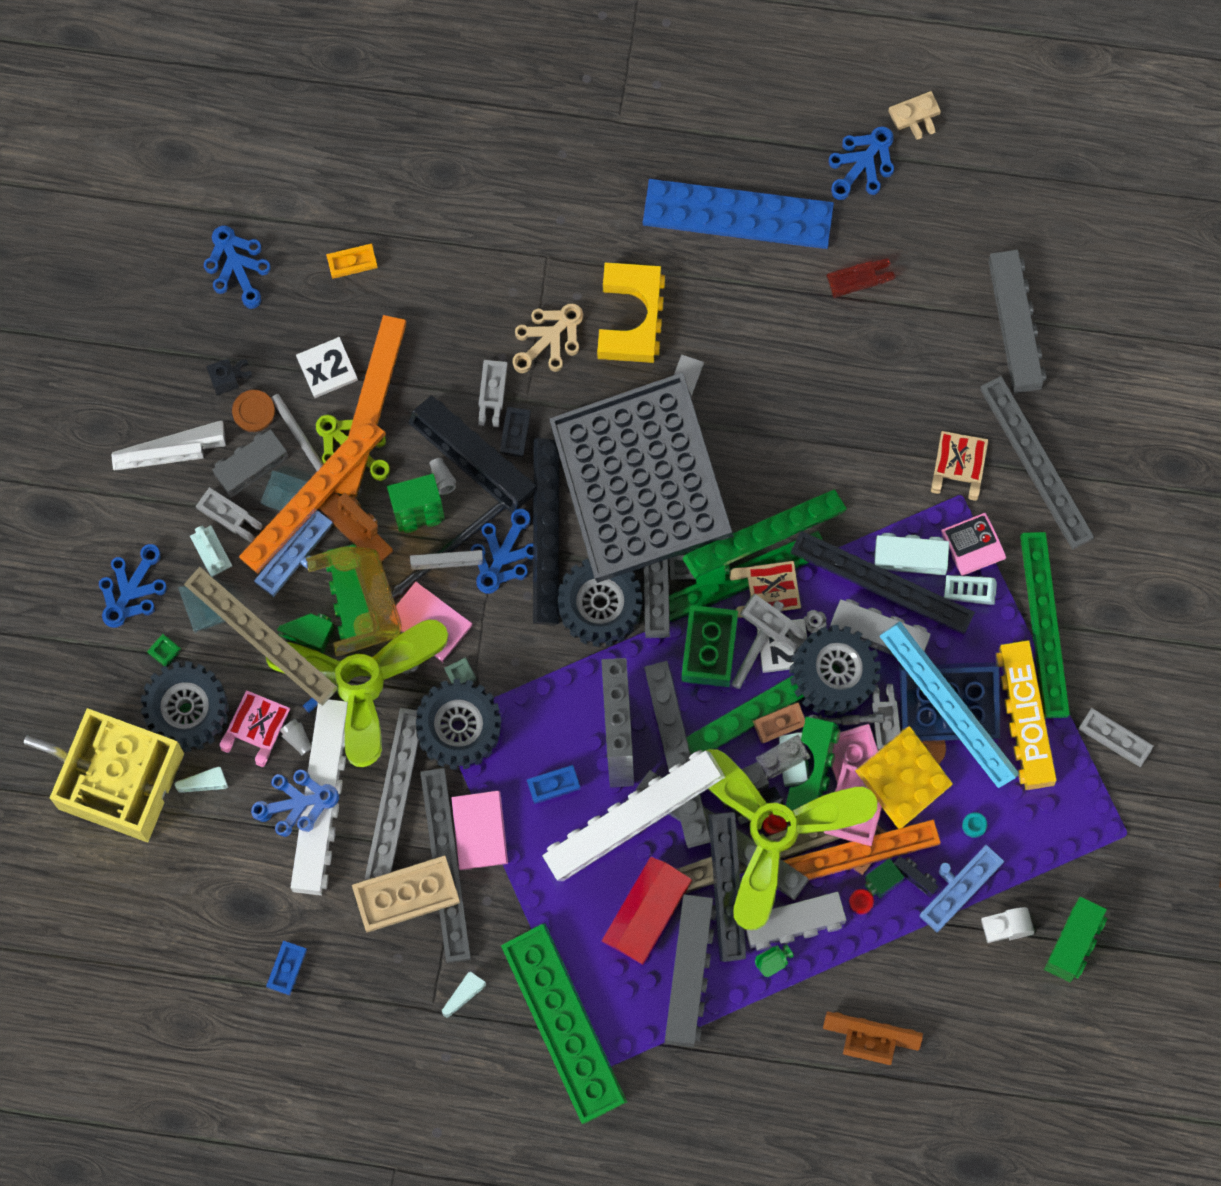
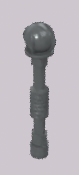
M884 713L869 714V716L845 715L842 718H822V715H819V717L817 715L809 716L810 718L843 725H854L860 722H885Z

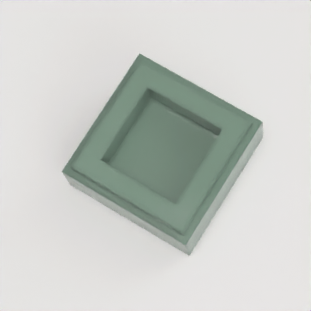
M466 657L444 668L451 683L454 682V679H460V683L466 684L467 680L473 682L477 680Z

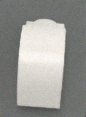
M1026 907L1006 910L1004 913L981 919L987 943L1007 938L1010 941L1033 935L1035 932L1029 910Z

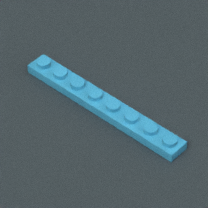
M899 621L880 635V638L995 785L1000 788L1015 779L1019 772L904 625Z

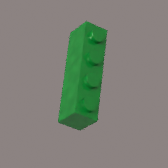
M356 545L327 550L329 558L324 559L327 573L332 572L333 580L329 581L332 595L336 594L338 603L333 604L336 618L341 617L342 626H338L340 639L346 641L347 647L375 641Z

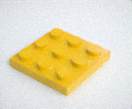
M910 726L903 729L855 770L867 788L876 796L877 801L898 829L903 828L953 785Z

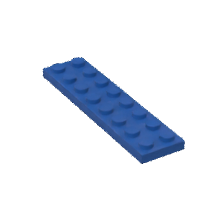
M649 179L643 226L827 249L834 202Z

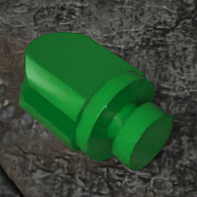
M787 944L782 946V950L776 945L756 956L755 965L764 976L770 977L788 965L786 958L791 959L794 957Z

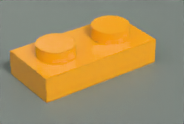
M372 244L326 254L332 279L378 268Z

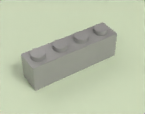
M840 599L830 627L832 625H839V630H842L845 626L851 627V634L858 630L863 634L860 638L863 642L867 639L871 641L872 644L869 647L893 656L895 655L880 638V635L899 621L923 651H925L931 635L922 626L913 625L912 627L904 624L905 621L895 616L888 618L883 616L881 611L874 608H868L867 610L859 607V603L850 599H846V601Z
M835 892L772 909L770 918L765 926L758 930L751 931L745 929L750 949L756 948L757 951L770 948L771 943L780 941L781 945L795 941L794 937L804 935V938H810L818 935L820 930L827 929L828 932L839 930L845 924L846 918L839 893Z

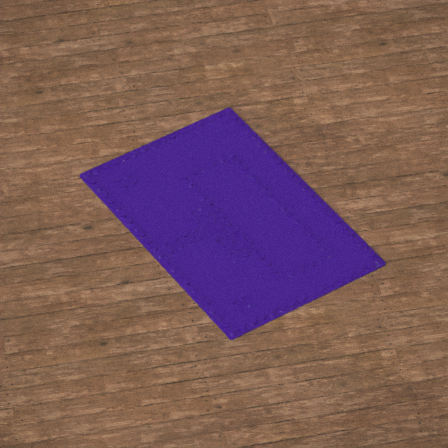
M958 495L839 548L874 564L877 535L882 536L883 533H892L896 537L903 538L907 535H916L920 539L927 540L931 537L943 538L941 530L973 518V515L964 497ZM950 549L948 551L946 575L889 571L942 597L945 595L946 576H962L952 559ZM807 563L795 569L801 608L781 611L790 620L804 619L809 611L817 610V612L825 614L828 630L840 599L844 601L850 599L859 603V607L867 610L868 608H874L881 611L882 615L888 618L895 616L904 620V624L912 627L913 625H919L926 628L927 632L931 633L924 652L933 664L996 662V653H999L1001 645L1029 641L1040 693L1034 640L996 563L963 575L994 578L997 582L994 605L953 601L975 612L965 635L812 563ZM954 582L953 594H957L958 582ZM964 583L963 595H967V583ZM974 584L973 595H977L978 585ZM984 586L983 596H987L988 586ZM745 590L709 607L736 610L739 606H746L751 598L750 590ZM688 615L669 624L670 637L646 638L645 632L494 697V703L498 704L501 716V730L496 748H493L492 754L488 758L484 757L482 763L477 766L475 763L470 764V768L467 769L459 766L471 795L493 791L501 792L508 864L502 865L531 930L541 924H546L611 1067L665 1043L683 897L644 965L603 943L602 939L650 857L666 862L675 869H679L712 857L711 843L688 848L681 822L667 814L565 881H558L542 855L548 852L547 848L558 841L561 844L567 840V835L576 829L583 830L589 826L587 822L599 815L603 817L609 813L608 809L619 802L623 804L628 801V796L636 791V788L650 770L661 776V778L669 774L644 667L668 661L686 737L794 675V673H789V670L763 673L759 652L740 689L731 685L758 635L757 627L744 617L737 618L730 687L682 682ZM806 628V634L808 638L812 633H810ZM868 647L870 651L875 650L872 647ZM876 649L878 656L874 659V662H880L881 666L876 674H880V678L875 684L879 688L880 702H888L886 687L887 684H893L901 732L899 665L902 664L895 656ZM626 658L634 786L610 787L601 659ZM999 667L1000 738L993 739V741L1018 771L1021 769L1020 760L1016 761L1014 756V746H1017L1015 737H1011L1009 723H1012L1011 713H1006L1005 699H1008L1006 690L1001 688L1000 676H1003L1002 667ZM872 694L855 710L851 712L848 710L844 715L837 716V712L832 716H827L824 709L819 713L812 711L815 705L810 703L806 707L802 703L806 698L797 702L804 718L810 715H817L818 717L822 715V718H842L845 715L869 716V714H873ZM1069 715L1067 718L1045 719L1056 775V783L1050 787L1025 790V785L1020 784L1019 776L998 788L961 740H945L946 753L939 766L953 785L904 826L908 827L934 819L941 843L937 846L900 855L903 859L908 857L918 866L916 869L923 875L928 873L937 881L938 889L931 898L904 877L901 884L879 899L875 894L873 896V907L868 913L860 915L853 912L849 906L851 894L858 889L867 890L864 885L867 883L865 881L866 875L888 859L872 863L863 876L852 868L808 880V883L795 900L777 889L772 909L838 892L846 922L842 925L841 929L828 932L827 929L818 931V935L814 937L804 938V935L794 937L795 941L787 944L794 957L791 959L786 958L788 965L770 977L764 976L755 965L756 956L768 949L757 951L756 948L750 949L745 929L746 959L720 961L717 918L710 920L709 929L714 930L712 944H707L706 953L711 954L709 969L704 968L703 978H708L706 993L701 992L700 1002H705L703 1017H698L697 1026L706 1025L927 926L928 924L919 917L920 914L949 884L939 875V869L943 863H948L950 865V872L957 876L985 845L1004 861L995 873L959 910L961 911L1124 838L1127 835V830L1071 716ZM455 721L451 726L453 729L460 731L464 729L465 724L462 721ZM874 723L837 724L840 732L869 724L876 744ZM754 727L716 749L725 753L740 769L759 762L769 782L768 789L775 786L785 806L790 788L799 786L785 787L779 737L761 743ZM803 727L784 735L803 732ZM455 737L454 742H459L458 737ZM806 745V759L808 761L810 778L814 770L815 761L811 749ZM573 765L581 790L534 804L527 779ZM829 767L827 777L830 778L827 791H823V796L836 791L837 783L831 767ZM709 789L700 793L703 807L712 813L733 812L730 806L724 809L720 799ZM882 808L877 825L886 832L897 830V826ZM973 812L982 814L987 820V829L978 838L967 836L962 828L964 818ZM735 817L736 829L753 840L750 832L751 822L740 825ZM787 822L786 830L791 826L790 822ZM762 826V828L759 830V834H763L765 837L770 836L765 833ZM840 838L784 858L782 861L853 841ZM896 856V857H893V858H890V859H891V861H892L893 863H895V861H896L900 856ZM745 873L740 874V884ZM714 884L684 894L713 898L712 905H715ZM779 941L771 943V947H775L776 945H778L779 948L782 950V946H784L785 944L781 945Z

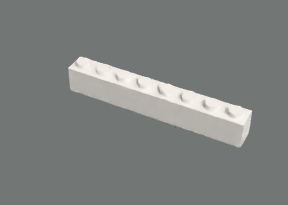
M328 700L323 706L318 703L308 773L310 778L320 786L325 784L332 785L337 789L338 794H341L342 780H339L340 770L344 771L346 756H342L345 747L344 727L348 703L345 701ZM306 786L305 796L315 794ZM328 792L324 795V800L327 799ZM338 803L334 807L322 811L310 832H304L299 829L291 882L293 892L322 895V890L327 889L328 875L325 874L326 865H330L332 859V851L328 850L330 841L334 842L335 827H332L333 818L338 816ZM314 805L307 806L301 817L308 816ZM308 820L304 822L303 828L307 827Z
M699 750L689 757L690 761L684 765L679 763L669 769L670 774L664 778L659 776L648 783L649 787L641 791L639 789L628 796L629 800L625 803H616L608 809L609 813L603 817L599 815L587 822L589 826L583 830L576 829L567 835L568 839L561 844L558 841L547 848L548 852L542 856L558 881H565L724 779L725 775L711 752Z

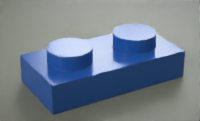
M573 765L527 779L534 804L581 790Z
M283 941L266 987L290 996L307 949Z

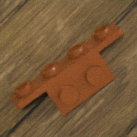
M333 492L318 508L375 566H378L393 552V549L377 534L378 522L376 518L370 513L366 514L361 509L359 501L353 496L350 498L346 493L339 496Z
M826 1012L823 1025L825 1030L847 1034L843 1050L844 1055L887 1065L892 1063L895 1046L918 1051L923 1038V1033L916 1032L913 1029L894 1027L890 1024H881L864 1018L846 1016L838 1012Z

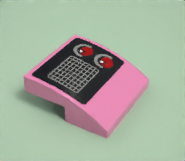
M986 513L941 530L944 540L949 541L952 559L962 576L1006 559L1000 541Z

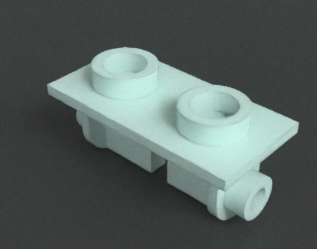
M210 525L206 528L204 526L197 527L195 529L196 533L191 535L190 538L210 576L212 577L232 567L212 526Z

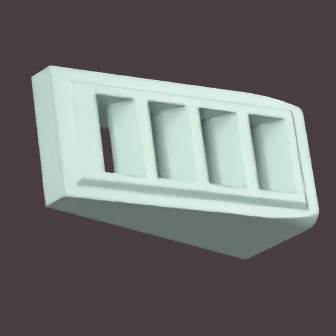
M947 575L944 598L953 601L994 605L997 582L994 578ZM954 582H958L957 594H953ZM964 583L968 584L967 595H963ZM974 584L978 585L977 595H973ZM984 586H988L987 596H983Z
M221 767L210 769L174 783L178 792L228 788Z
M468 972L442 1009L443 1016L448 1018L484 989L486 982L472 972Z

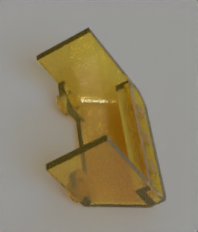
M340 547L306 558L308 572L332 565L340 571L355 569L369 612L361 614L355 619L354 630L356 636L333 643L336 657L392 640L400 635L402 630L401 620L380 556L375 549Z

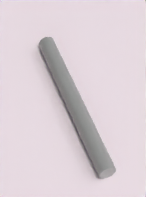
M274 395L271 397L273 404L316 471H318L324 464L280 395Z
M775 601L773 605L779 612H781L784 606L778 601ZM762 630L759 631L731 684L735 688L740 689L768 637Z

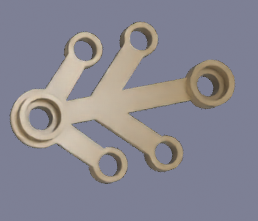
M567 304L561 311L535 309L532 312L531 317L535 324H543L545 320H559L554 326L527 327L519 325L516 327L515 336L518 340L524 341L528 337H542L526 353L520 352L513 357V367L517 372L525 373L529 371L532 361L550 343L551 358L548 362L549 368L554 372L560 371L563 367V362L560 358V333L566 327L568 333V341L565 344L566 353L573 356L579 352L576 326L583 320V311L576 304ZM570 313L576 315L574 319H569L567 316ZM536 314H542L543 318L537 320L534 318V316ZM525 330L527 333L524 336H520L518 331ZM571 344L576 346V349L573 351L568 349V346ZM555 360L560 362V365L557 367L551 365ZM521 361H525L527 365L525 367H519L518 363Z

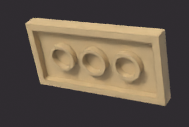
M446 856L352 885L366 933L460 903Z

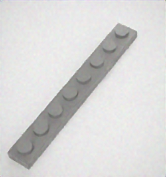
M400 708L364 881L392 872L419 743L416 734V710Z

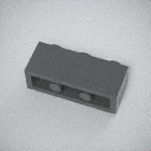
M271 429L257 434L253 442L247 446L242 445L234 451V455L228 459H221L215 464V468L212 469L214 476L230 498L289 458L287 451Z

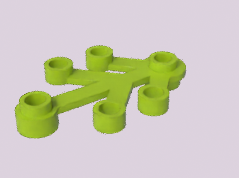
M324 415L317 420L316 431L324 440L323 463L326 462L327 456L334 454L333 438L340 445L348 439V436L342 433L341 430H350L353 420L338 421L332 415ZM326 424H331L332 428L330 430L323 429ZM385 436L382 442L378 443L375 447L380 448L385 445ZM369 455L366 466L370 468L372 477L379 481L385 480L390 473L389 465L384 460L375 461ZM379 468L385 470L384 474L382 475L376 474V471Z

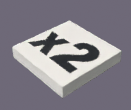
M340 337L296 355L314 398L358 381Z
M804 619L792 620L794 625L806 633ZM789 631L785 634L798 647L807 639V634L804 639L795 637ZM768 635L760 650L763 673L790 670V666L794 663V661H791L792 657L798 650L793 652Z

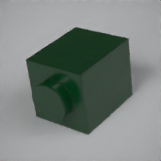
M889 858L866 875L865 881L867 883L864 885L872 896L876 894L880 899L901 884L904 876Z

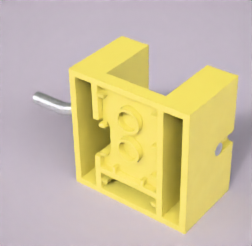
M88 708L69 753L53 744L29 735L24 739L25 745L52 754L64 762L50 796L51 801L59 810L149 842L165 803L163 797L165 793H169L184 756V752L177 741Z

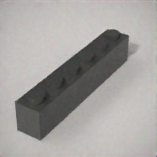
M1018 250L992 253L988 263L1013 394L1040 390L1043 381H1046V372L1044 367H1040L1039 359H1042L1040 345H1036L1035 341L1038 331L1036 323H1032L1031 320L1033 304L1032 301H1028L1026 294L1029 293V283L1027 279L1023 278L1022 271H1025L1024 258L1019 257Z
M692 895L683 896L665 1044L694 1047L695 1041L700 1042L702 1027L697 1026L698 1017H703L705 1002H700L701 992L706 993L708 978H703L704 968L709 969L711 954L706 953L707 944H712L714 930L709 929L710 920H715L716 905H712L713 898Z

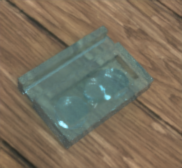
M272 470L261 504L282 510L307 481Z
M186 586L178 587L195 633L198 630L207 629L226 622Z

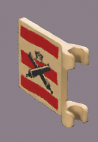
M942 431L931 492L940 494L943 478L971 483L968 498L970 500H978L988 439Z
M794 561L735 568L730 571L731 580L748 578L750 597L756 594L771 606L774 605L775 601H778L784 605L781 611L801 608ZM745 606L737 607L736 610H738V618L742 617L740 613L742 612Z

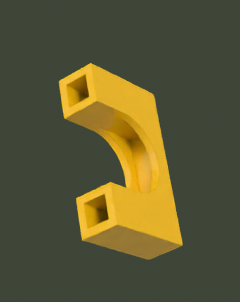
M605 263L603 292L636 296L645 304L648 313L644 322L633 330L599 329L598 359L654 363V355H659L660 341H656V333H661L662 319H657L658 311H663V297H659V292L665 286V275L661 274V266Z

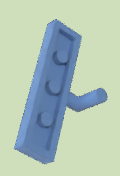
M316 510L273 557L255 579V584L274 597L301 564L309 571H315L317 569L316 561L313 556L308 555L333 526V522Z
M985 845L957 876L950 872V865L948 863H943L939 869V875L949 884L919 917L938 933L1004 861Z

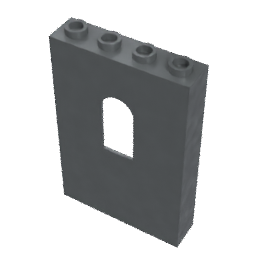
M626 658L601 659L610 787L634 786Z

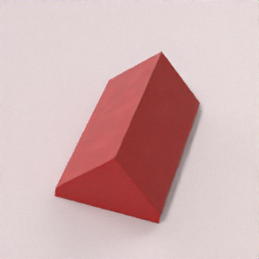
M650 857L603 937L602 942L644 965L691 884L692 879L666 862Z

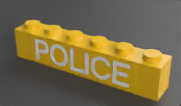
M1023 641L1001 645L999 653H996V662L999 667H1002L1003 676H1000L1002 690H1006L1008 699H1005V709L1007 714L1011 713L1012 723H1009L1011 737L1016 739L1017 746H1014V756L1016 761L1020 760L1021 769L1018 770L1020 784L1025 785V790L1054 786L1056 775L1030 642Z

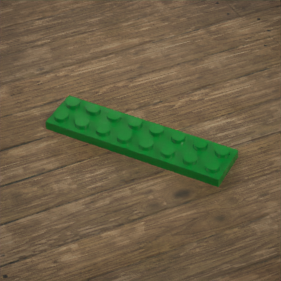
M541 924L501 945L581 1123L586 1124L627 1103L546 924Z

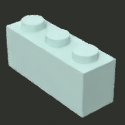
M883 533L882 536L877 535L874 565L888 571L946 575L949 541H944L940 537H931L927 540L920 539L916 535H907L903 538L896 537L892 533Z

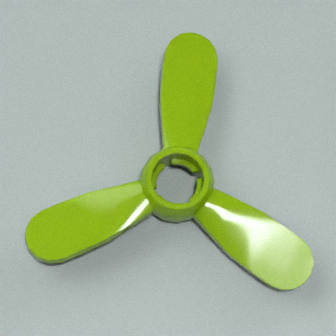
M425 620L394 638L373 657L365 654H355L346 657L342 661H337L310 648L287 642L338 687L339 696L348 703L344 727L345 753L351 764L356 767L369 766L376 762L381 755L380 722L373 701L382 692L384 680L416 667L441 652L447 645L448 632L441 622ZM266 657V662L270 668L284 673ZM358 676L371 677L369 681L361 685L347 684Z
M709 749L707 751L711 752L725 778L708 789L722 802L751 821V836L755 844L758 845L742 878L734 905V918L737 924L746 930H758L766 925L774 904L778 886L780 852L789 849L796 842L798 834L833 831L869 821L877 811L878 802L871 790L865 787H853L824 795L793 811L779 803L766 804L748 776L725 753ZM770 814L781 816L786 822L791 823L785 837L779 842L769 840L763 834H759L763 821Z

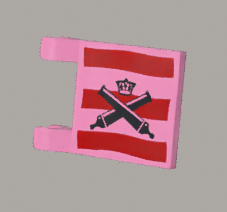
M246 690L232 722L220 742L221 750L229 753L235 738H238L261 748L255 757L256 765L264 767L280 733V729L283 727L290 712V708Z

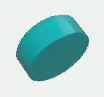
M976 812L968 814L962 823L964 833L971 838L982 836L987 829L986 818Z

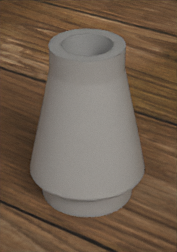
M442 458L432 460L430 467L432 474L434 473L439 494L451 493L456 488V479Z
M294 719L280 729L283 734L282 737L301 756L311 750L312 745L301 722L298 723Z

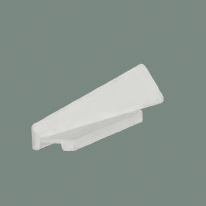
M217 421L112 452L113 470L204 458L203 449L226 446L223 421Z

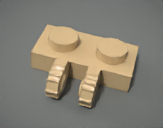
M932 91L891 106L888 110L897 131L910 126L916 140L922 138V132L917 123L923 121L929 134L936 133L931 118L940 115L941 111Z

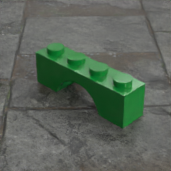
M810 717L805 718L801 741L811 749L815 765L812 775L805 783L790 788L786 806L792 811L822 797L823 791L828 789L830 778L827 777L829 767L832 768L835 760V753H832L834 743L837 744L840 737V730L834 722Z

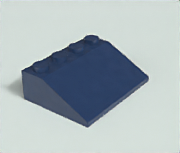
M997 663L934 664L992 739H999V666ZM899 665L902 730L910 726L920 741L960 740L905 668Z

